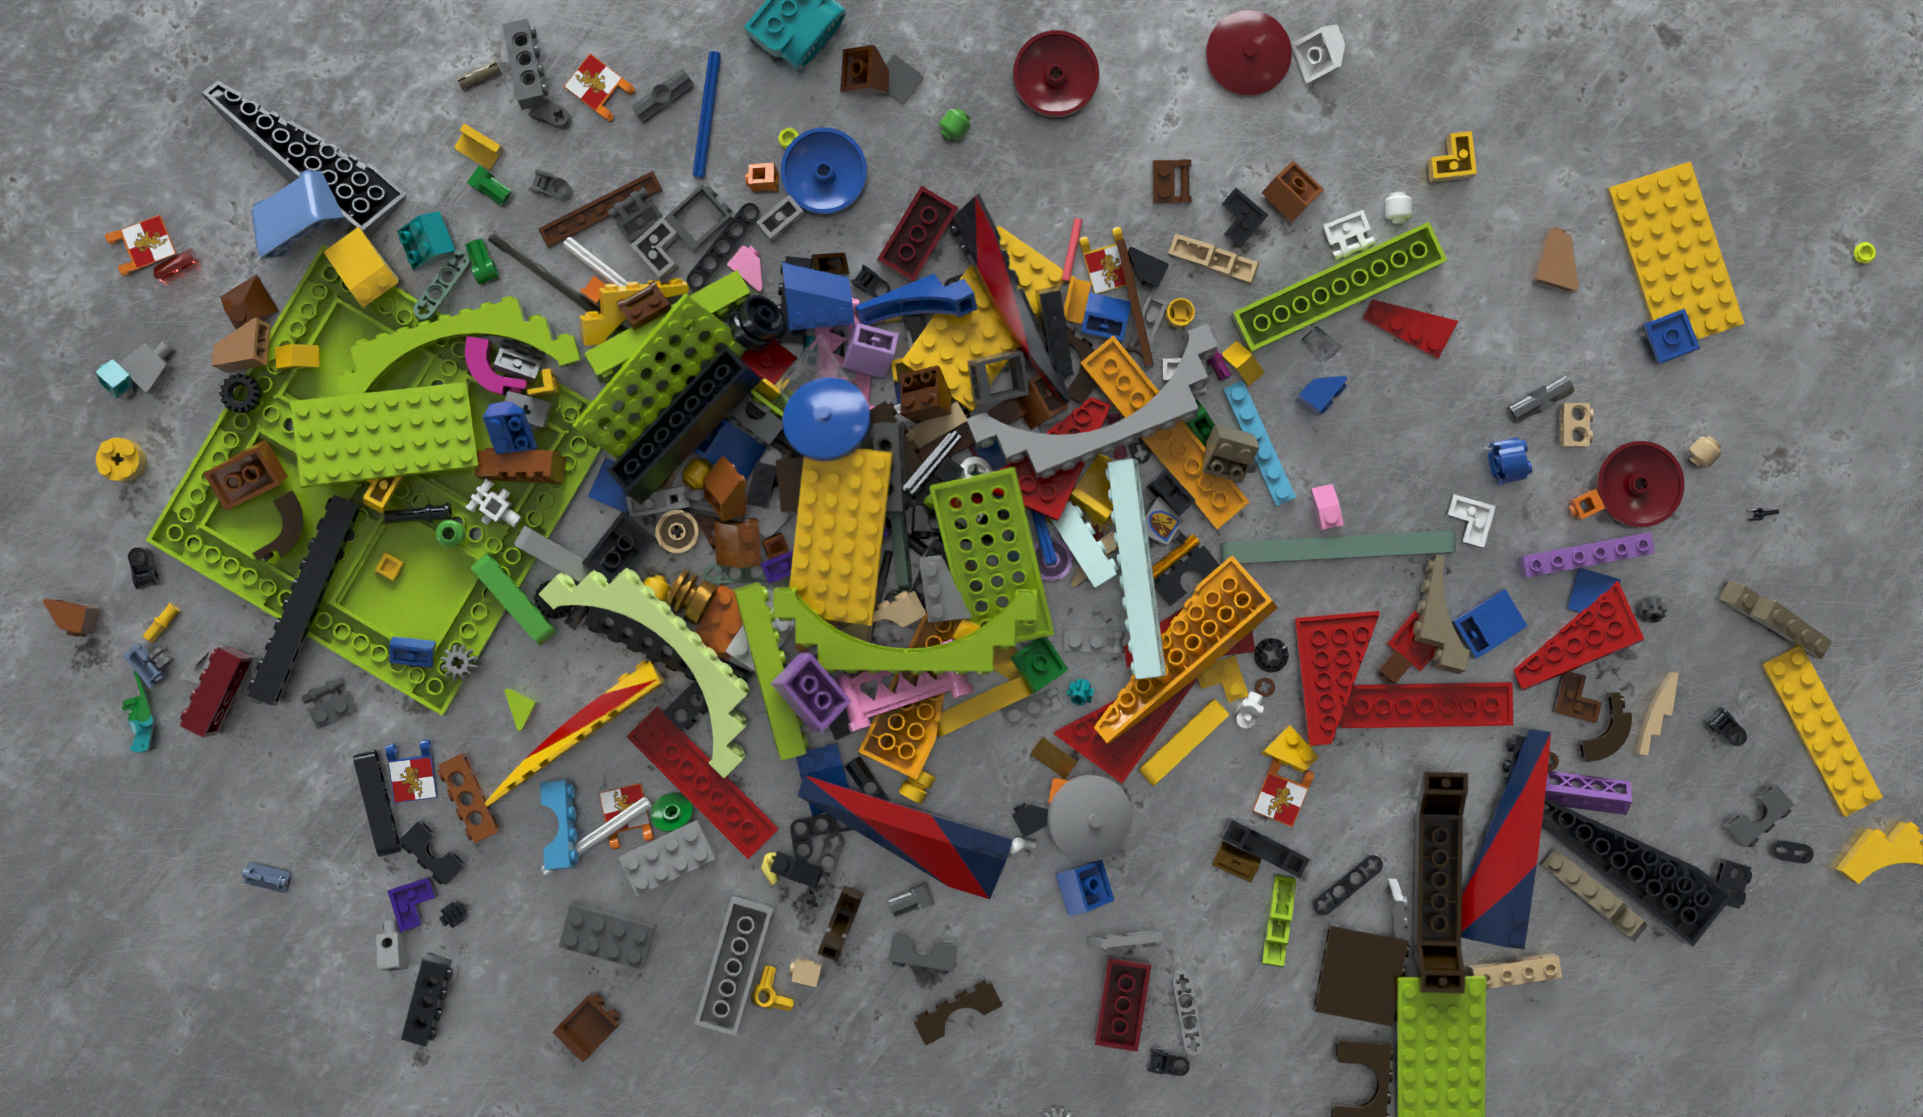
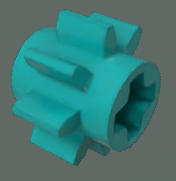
M1078 679L1075 682L1071 681L1067 696L1071 697L1073 704L1083 706L1086 702L1091 703L1095 689L1091 688L1089 681Z

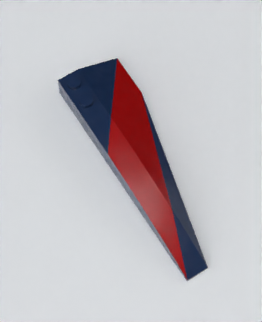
M1529 729L1526 734L1517 762L1513 766L1508 784L1504 788L1501 801L1497 805L1483 845L1477 854V860L1462 891L1461 938L1502 947L1525 949L1543 819L1551 740L1550 731Z
M807 775L803 776L797 795L946 886L990 899L1013 842L1011 838Z

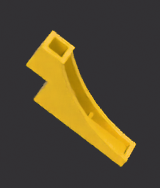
M670 278L669 282H661L660 280L647 281L648 284L655 281L665 298L689 293L688 284L681 278ZM628 282L626 286L607 284L605 288H599L601 314H598L596 311H589L585 315L579 316L581 341L584 346L599 345L605 342L608 336L626 320L616 302L620 299H627L649 285L639 284V282ZM652 294V295H650V296L644 298L643 300L637 302L636 304L630 306L628 309H630V308H632L633 306H635V305L641 303L642 301L648 299L649 297L653 296L654 294Z

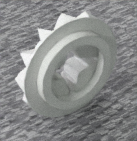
M970 457L960 465L964 470L959 477L960 479L971 477L972 475L968 473H971L974 468L978 474L992 472V469L984 459Z

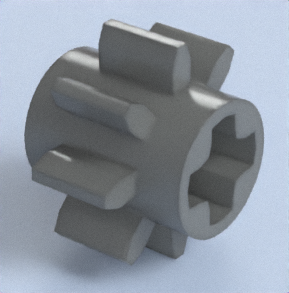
M1656 596L1647 597L1644 602H1641L1642 607L1639 608L1640 616L1645 617V620L1650 623L1660 622L1666 617L1665 612L1668 611L1666 602L1662 603L1661 598Z

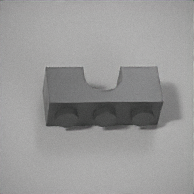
M747 395L729 413L727 418L731 419L734 417L738 420L737 426L746 433L750 430L756 434L754 439L763 446L766 443L772 446L784 431L783 422L769 411L760 420L750 419L747 415V408L753 399Z
M1771 784L1755 798L1762 807L1761 816L1757 820L1751 821L1746 814L1739 812L1723 826L1739 846L1745 848L1753 846L1758 842V837L1763 832L1767 833L1775 827L1774 823L1779 818L1783 819L1791 813L1790 809L1794 806V803L1778 785Z
M893 933L888 961H893L892 965L905 967V964L914 965V969L926 971L927 967L934 968L935 972L940 974H948V971L953 972L957 943L936 940L935 947L930 954L920 955L913 947L914 936Z

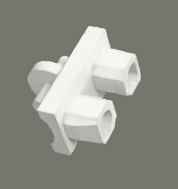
M1250 692L1248 697L1236 708L1234 715L1237 716L1236 722L1240 728L1245 730L1252 728L1255 721L1262 714L1264 707L1260 706L1262 695Z

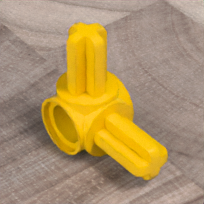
M764 966L759 985L756 984L755 990L751 994V1003L757 1008L771 1010L774 1007L790 1012L793 1008L794 1000L776 995V991L772 988L776 968ZM760 992L766 994L767 1000L764 1004L758 999Z

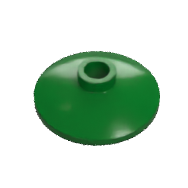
M681 793L665 794L653 804L650 813L651 821L657 829L663 832H672L687 825L693 814V806Z

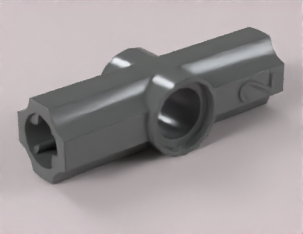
M681 69L662 84L656 85L650 93L634 103L631 108L643 122L661 108L669 106L676 97L693 86L694 83L684 69ZM661 91L668 92V96L664 100L657 99V95Z
M1564 376L1546 387L1544 385L1528 394V397L1512 404L1508 408L1513 419L1519 423L1537 412L1541 413L1555 405V402L1569 396L1575 390L1567 376Z

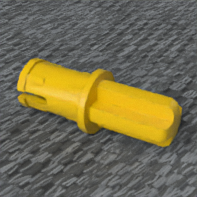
M169 603L163 612L154 618L155 621L146 630L143 637L150 643H153L165 629L169 628L168 625L180 610Z

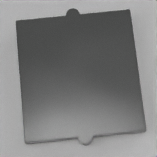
M894 54L886 64L890 71L888 94L903 105L911 93H915V88L924 76Z

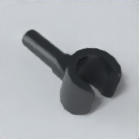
M1748 509V511L1754 512V517L1750 518V521H1761L1764 519V516L1779 514V509Z

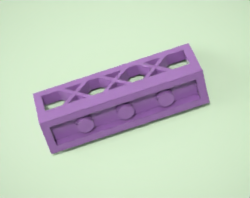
M1548 771L1545 798L1564 807L1627 815L1632 803L1631 783L1624 780ZM1550 779H1557L1561 784L1552 785L1550 784ZM1579 782L1583 787L1575 788L1570 783ZM1592 785H1600L1604 790L1598 791ZM1613 788H1625V794L1617 793Z

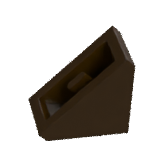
M845 252L811 255L814 270L837 275L849 274Z

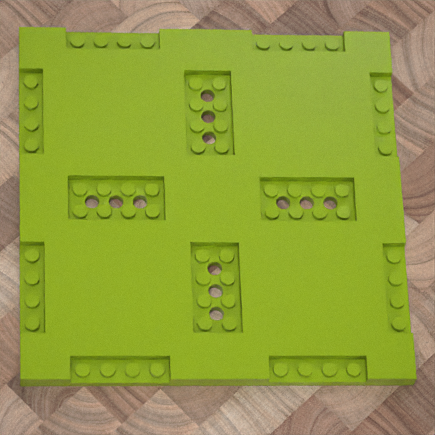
M322 244L270 331L267 366L249 368L245 373L258 381L259 387L262 388V391H260L262 398L259 399L261 403L256 405V409L250 410L249 413H237L226 407L223 409L145 541L278 619L282 617L284 612L282 610L286 598H290L293 591L291 590L292 582L300 575V564L303 558L308 556L310 551L308 550V545L311 539L317 535V524L326 514L325 505L328 499L332 498L333 495H337L361 505L362 508L352 529L355 532V538L352 541H347L345 545L344 557L339 560L307 636L441 716H446L466 680L462 681L460 675L457 681H453V674L449 677L445 676L449 670L448 668L441 669L442 665H446V661H442L441 657H449L445 650L449 649L453 652L452 645H457L459 649L461 645H466V651L469 649L474 650L470 657H479L507 610L470 567L488 553L521 589L538 558L514 545L524 525L550 539L596 458L603 451L600 446L573 427V423L591 404V401L559 382L560 394L536 398L553 404L546 429L541 427L539 431L531 429L537 444L536 450L558 451L561 456L566 458L564 484L492 481L494 486L488 492L495 491L500 494L503 488L509 491L510 495L507 500L513 504L510 509L522 517L514 528L504 520L496 522L492 519L488 525L482 522L481 519L485 514L479 510L480 504L475 509V512L465 507L472 500L471 495H476L478 492L476 488L478 486L481 487L485 481L474 476L475 468L404 476L386 510L425 508L427 504L436 506L445 505L446 502H450L452 520L460 517L466 529V539L457 548L444 547L436 538L437 527L445 520H437L433 523L424 520L386 524L384 513L382 514L363 504V497L371 485L367 481L301 488L294 430L288 431L285 427L287 420L292 419L290 401L341 396L336 378L341 377V373L348 370L357 372L350 346H354L355 342L361 339L374 340L378 334L388 333L391 335L397 333L396 330L402 327L409 326V329L418 327L417 323L420 322L414 316V306L418 299L395 286L365 307H362L323 251L329 247ZM428 305L425 307L424 310L419 309L421 316H422L424 313H425V314H428V311H427ZM437 311L430 320V323L438 321V317L443 314ZM481 336L448 339L422 348L394 366L372 389L371 392L433 386L436 381H442L443 384L467 382L476 453L477 451H485V448H494L482 417L490 404L505 402L506 396L496 394L480 385L470 373L465 358L466 338L484 339ZM289 344L318 345L320 367L276 369L275 347ZM494 344L491 345L490 351L492 368L500 349ZM494 370L495 373H497L499 376L520 379L518 377ZM538 371L534 383L529 382L528 390L544 387L542 372ZM244 385L237 386L233 393L234 399L238 402L246 400L249 395L248 389ZM522 390V395L532 397L528 395L526 390ZM527 407V409L524 410V411H525V414H526V415H527V414L531 415V411L528 410V407ZM609 418L600 419L598 425L605 426L609 422ZM266 439L288 477L280 485L226 511L203 473ZM293 490L303 513V526L300 538L294 548L283 558H280L278 553L274 552L275 557L264 563L262 560L257 562L253 552L274 541L282 531V518L275 508L273 501ZM474 528L481 530L482 535L478 540H473L470 536V532ZM385 552L405 562L395 582L375 572ZM392 637L435 641L433 668L389 663V644ZM457 657L458 661H455V665L462 668L461 664H464V661Z

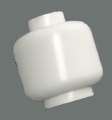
M1406 192L1390 193L1389 197L1385 199V217L1388 220H1393V224H1405L1406 219L1413 216L1412 198L1407 196Z

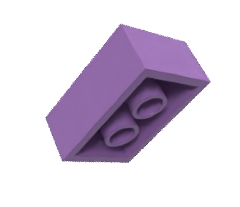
M799 653L771 682V685L811 731L823 732L851 702L849 697L811 653Z

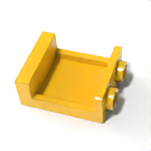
M1098 454L1072 491L1068 501L1074 505L1077 504L1081 510L1103 524L1113 510V502H1110L1108 494L1111 485L1106 477L1108 462L1113 461L1108 456Z

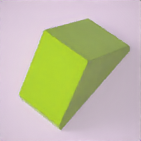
M512 688L506 689L504 692L517 731L524 730L538 701Z

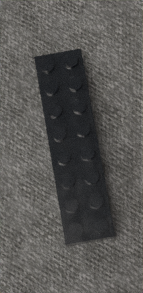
M726 345L607 471L625 494L642 505L762 379L741 356Z

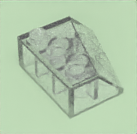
M819 333L813 343L802 352L801 357L795 364L790 366L775 385L787 403L795 391L810 381L829 377L843 379L848 382L850 380L825 339Z

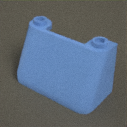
M311 169L305 170L299 174L300 177L268 199L258 201L253 205L254 208L251 212L256 248L261 259L284 257L290 253L291 244L314 229L323 228L327 220L337 222L344 218L322 171L312 172Z

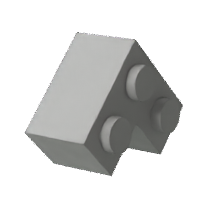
M663 217L630 245L661 281L678 267L664 250L679 235Z

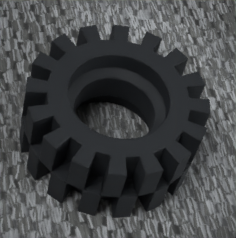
M236 373V375H230L229 379L223 380L224 385L220 386L222 392H219V396L222 397L220 400L227 409L237 413H249L250 410H255V406L261 403L259 399L262 398V394H260L262 388L259 387L258 381L254 380L253 377ZM239 385L246 386L249 392L247 399L242 402L236 401L233 397V391Z
M548 580L536 589L534 604L545 617L552 619L564 617L567 613L571 612V608L574 605H563L553 609L539 595L552 581Z

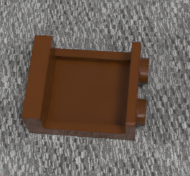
M592 992L552 1032L582 1062L622 1023L619 1020L621 1016L614 1009L611 1008L609 1010L604 1005L605 1000L596 993L594 995Z

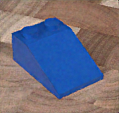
M838 742L806 750L807 754L796 757L801 780L804 775L850 789ZM809 803L812 816L825 813Z

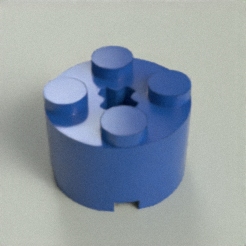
M1515 437L1489 444L1488 448L1492 447V453H1488L1489 467L1492 476L1498 477L1499 481H1496L1498 485L1525 480L1528 474L1532 473V464L1528 461L1526 455L1528 447L1525 440Z

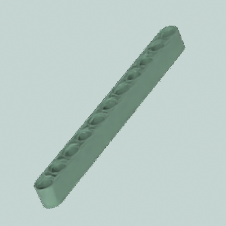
M1455 530L1220 543L1221 562H1225L1233 555L1240 564L1456 552Z

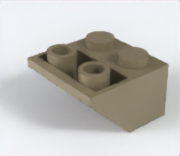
M1215 423L1206 442L1202 472L1242 483L1259 450L1255 435Z

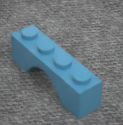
M566 780L540 783L541 805L552 809L559 822L556 838L552 843L543 848L545 870L576 869L579 862V854L575 843L578 839V833L574 826V820L577 816L576 809L573 807L575 788L572 782Z

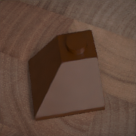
M875 45L843 49L840 92L873 95L888 93L890 71Z
M257 274L220 296L225 313L236 330L253 318L265 321L279 312L278 307Z

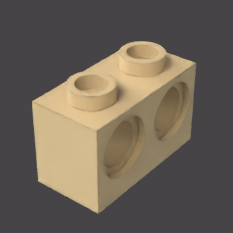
M1590 403L1560 404V448L1590 447V443L1593 442V430H1590V421H1593L1594 415L1593 409H1590ZM1574 409L1581 412L1580 420L1573 418L1572 413ZM1574 431H1578L1581 434L1579 442L1574 441L1572 438Z

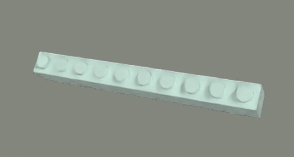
M1128 459L1108 462L1106 477L1111 485L1108 494L1114 511L1111 512L1113 524H1116L1117 531L1114 533L1115 544L1119 546L1117 563L1122 569L1120 585L1122 589L1124 588L1125 592L1123 607L1124 610H1127L1128 615L1125 625L1126 630L1130 632L1131 638L1128 641L1129 652L1133 653L1134 662H1131L1132 674L1136 676V679L1165 676L1166 670L1138 460Z

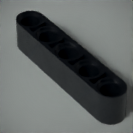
M746 203L740 208L687 276V284L693 291L697 292L711 283L757 225L756 222L761 219V213L756 204ZM748 209L756 210L754 218L748 219L745 217ZM735 226L743 227V232L735 236L732 234V229ZM726 242L730 245V248L727 252L722 253L718 250L719 245ZM714 259L716 261L715 268L711 270L706 269V261ZM701 276L703 278L700 286L692 285L694 277Z
M376 749L354 754V766L378 857H383L401 852V843L379 755Z

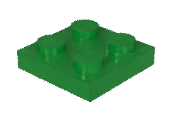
M1047 637L1037 638L1010 657L1033 693L1039 691L1068 670Z

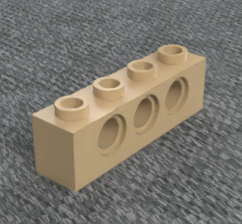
M1554 953L1468 966L1470 976L1486 977V989L1562 978L1559 956Z

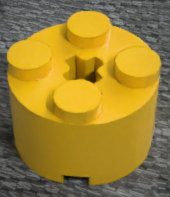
M111 438L102 442L96 454V465L99 473L110 480L119 482L135 480L144 472L147 463L146 454L139 444L124 438ZM119 458H124V461L119 462Z

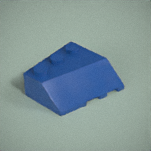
M782 262L789 330L854 324L849 277Z

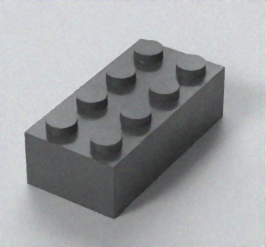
M572 903L568 909L558 947L643 970L646 966L656 925Z

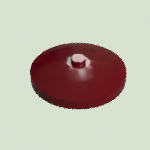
M1254 10L1235 12L1222 19L1211 32L1206 45V63L1212 78L1227 92L1242 97L1260 96L1273 90L1284 79L1292 59L1291 42L1283 26L1270 15Z
M1051 30L1037 34L1029 39L1017 54L1013 69L1015 89L1024 104L1038 114L1048 117H1065L1074 114L1089 103L1097 89L1099 65L1096 55L1082 38L1073 33Z
M1634 441L1617 447L1606 456L1597 474L1596 488L1605 506V511L1614 520L1630 527L1642 528L1654 526L1665 521L1677 510L1684 495L1685 481L1682 468L1670 451L1653 442Z

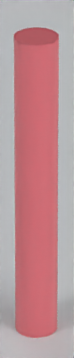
M1074 218L1061 279L1064 282H1070L1083 221L1079 218Z

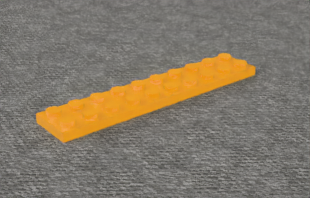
M1114 335L1079 363L1123 418L1132 415L1144 407L1159 393V390ZM1185 422L1175 423L1176 425L1169 430L1160 429L1155 431V434L1149 438L1140 437L1164 468L1168 469L1196 500L1194 504L1215 530H1218L1249 503V500L1232 480L1202 472L1205 447Z

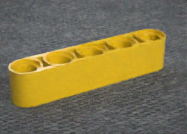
M1022 675L942 711L937 736L941 737L1019 701L1033 694Z
M1214 698L1148 759L1138 771L1154 786L1229 716V713Z

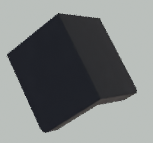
M946 456L932 472V475L942 482L958 479L964 468Z

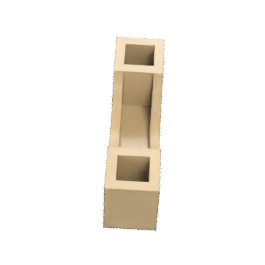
M903 591L895 596L896 600L890 603L888 600H885L876 605L877 609L874 612L873 625L878 620L887 619L896 622L903 628L921 619L926 614V611L915 591L908 594L906 591ZM847 622L840 624L841 628L838 630L868 643L872 641L873 625L867 626Z

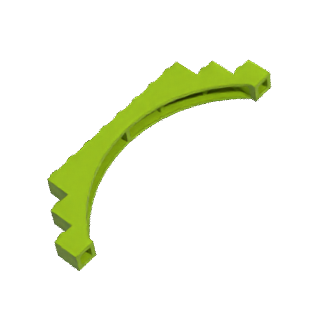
M507 296L501 298V302L496 304L487 302L479 305V309L472 310L471 308L460 310L459 315L451 317V314H446L438 317V321L430 323V320L417 323L418 327L409 329V326L397 329V333L391 335L388 333L378 334L375 336L376 339L368 341V339L358 340L354 346H350L357 372H354V370L342 372V376L337 377L336 380L341 396L370 393L380 379L406 357L437 342L465 336H496L514 339L547 353L558 361L561 368L581 363L583 360L575 336L565 333L556 336L557 340H554L548 318L545 316L541 317V314L529 317V321H526L520 300L517 297Z
M775 588L773 591V618H779L780 621H791L792 618H795L796 644H801L802 647H813L814 644H818V662L827 673H834L837 670H845L846 673H857L858 670H867V673H879L880 670H889V673L898 674L902 673V670H908L913 674H921L924 671H932L934 674H944L945 671H954L955 674H967V671H976V674L985 675L994 669V646H998L999 649H1010L1011 646H1015L1016 620H1020V623H1033V620H1037L1038 590H1016L1015 597L1006 608L978 630L945 644L923 648L885 647L854 638L838 630L814 612L799 596L798 588Z

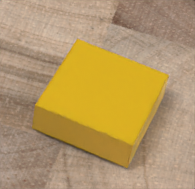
M385 552L375 572L395 582L405 562Z

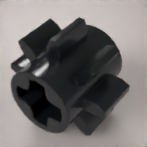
M452 902L440 910L443 916L439 917L444 927L449 924L451 928H454L466 920L463 914L467 911L462 903L457 906L455 902Z

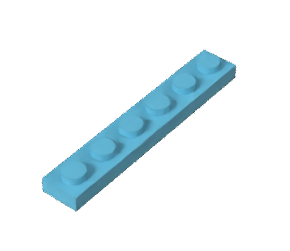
M1239 381L1224 388L1223 392L1241 431L1255 435L1259 450L1254 460L1275 506L1296 498L1244 381Z

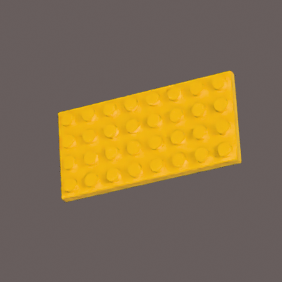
M1691 161L1607 189L1651 321L1685 308L1697 340L1745 324Z
M998 225L997 230L1002 239L999 240L1001 250H1007L1010 257L1009 268L1016 271L1020 282L1018 288L1024 289L1035 317L1038 319L1040 314L1035 290L1055 286L1060 288L1064 282L1061 280L1063 269ZM970 264L960 280L964 279L974 292L978 309L961 317L935 313L907 352L901 364L911 371L938 365L951 392V398L959 402L960 405L970 412H973L977 404L973 402L967 361L1007 351H1015L1018 345L991 304ZM1009 359L986 364L989 387Z
M857 448L844 458L824 462L804 457L789 588H798L799 596L822 619L867 626L873 625L893 453Z

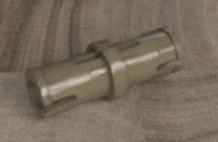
M493 60L479 68L477 66L474 67V70L456 77L461 89L464 90L478 82L480 84L483 83L484 79L501 73L496 60Z

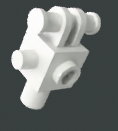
M485 478L481 487L478 486L476 488L478 491L476 495H471L472 500L465 507L475 512V509L480 504L479 510L485 514L481 519L482 522L488 525L492 519L496 522L504 520L514 528L522 517L510 509L513 505L507 500L510 492L503 488L500 494L495 491L489 493L488 491L494 486V483Z

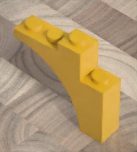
M1910 821L1908 823L1899 822L1888 837L1877 828L1875 830L1866 829L1837 866L1836 870L1852 883L1860 884L1873 872L1889 865L1898 863H1917L1923 865V842H1920L1923 839V835L1919 833L1920 828Z

